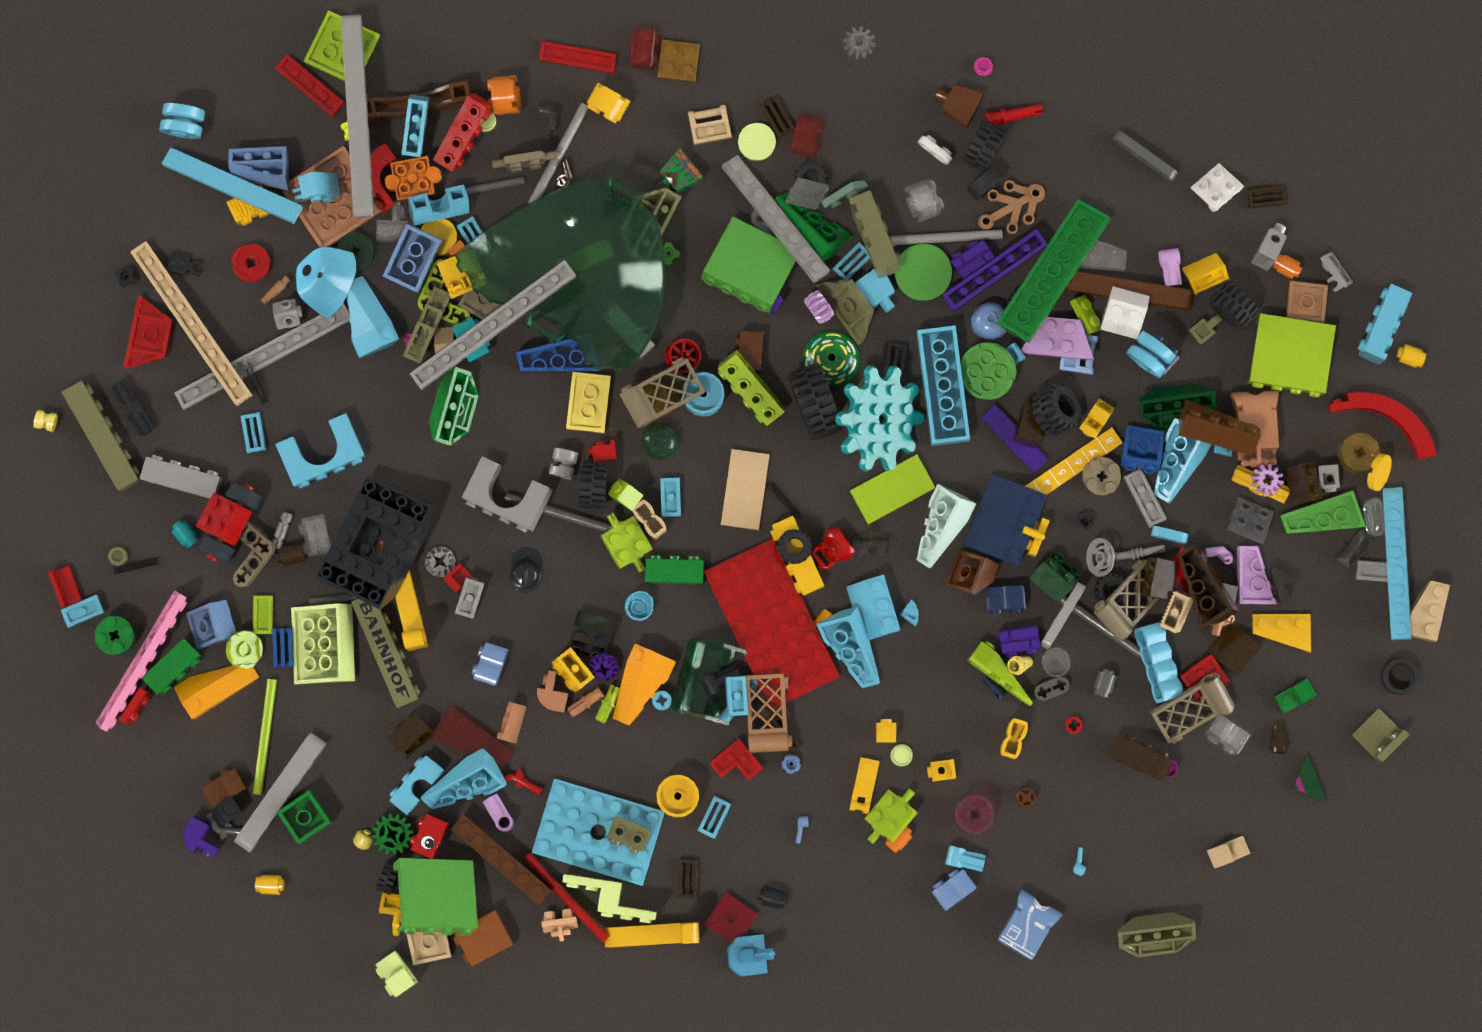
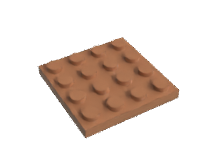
M344 146L290 180L288 191L282 190L288 200L302 205L303 209L299 217L319 247H330L382 213V210H379L374 203V216L354 218L350 154ZM310 172L336 173L341 195L335 197L334 201L323 203L322 200L318 202H311V200L295 202L294 197L300 194H293V189L300 187L299 176Z

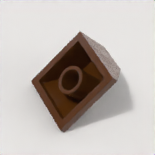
M958 550L945 586L974 595L993 583L999 564L985 557Z

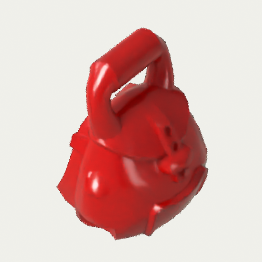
M835 527L825 532L823 541L813 548L811 557L820 569L827 570L839 561L851 559L856 549L841 529ZM822 550L824 556L830 560L827 565L818 555L817 551Z

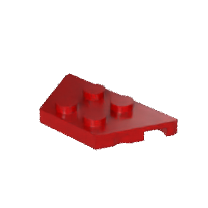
M141 296L137 298L124 363L125 369L166 358L173 320Z

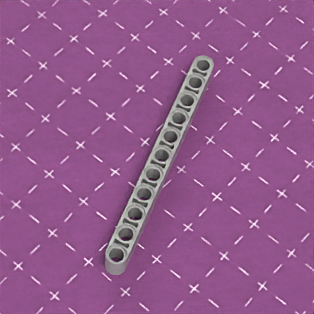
M361 14L341 16L353 213L354 218L374 216L362 18Z

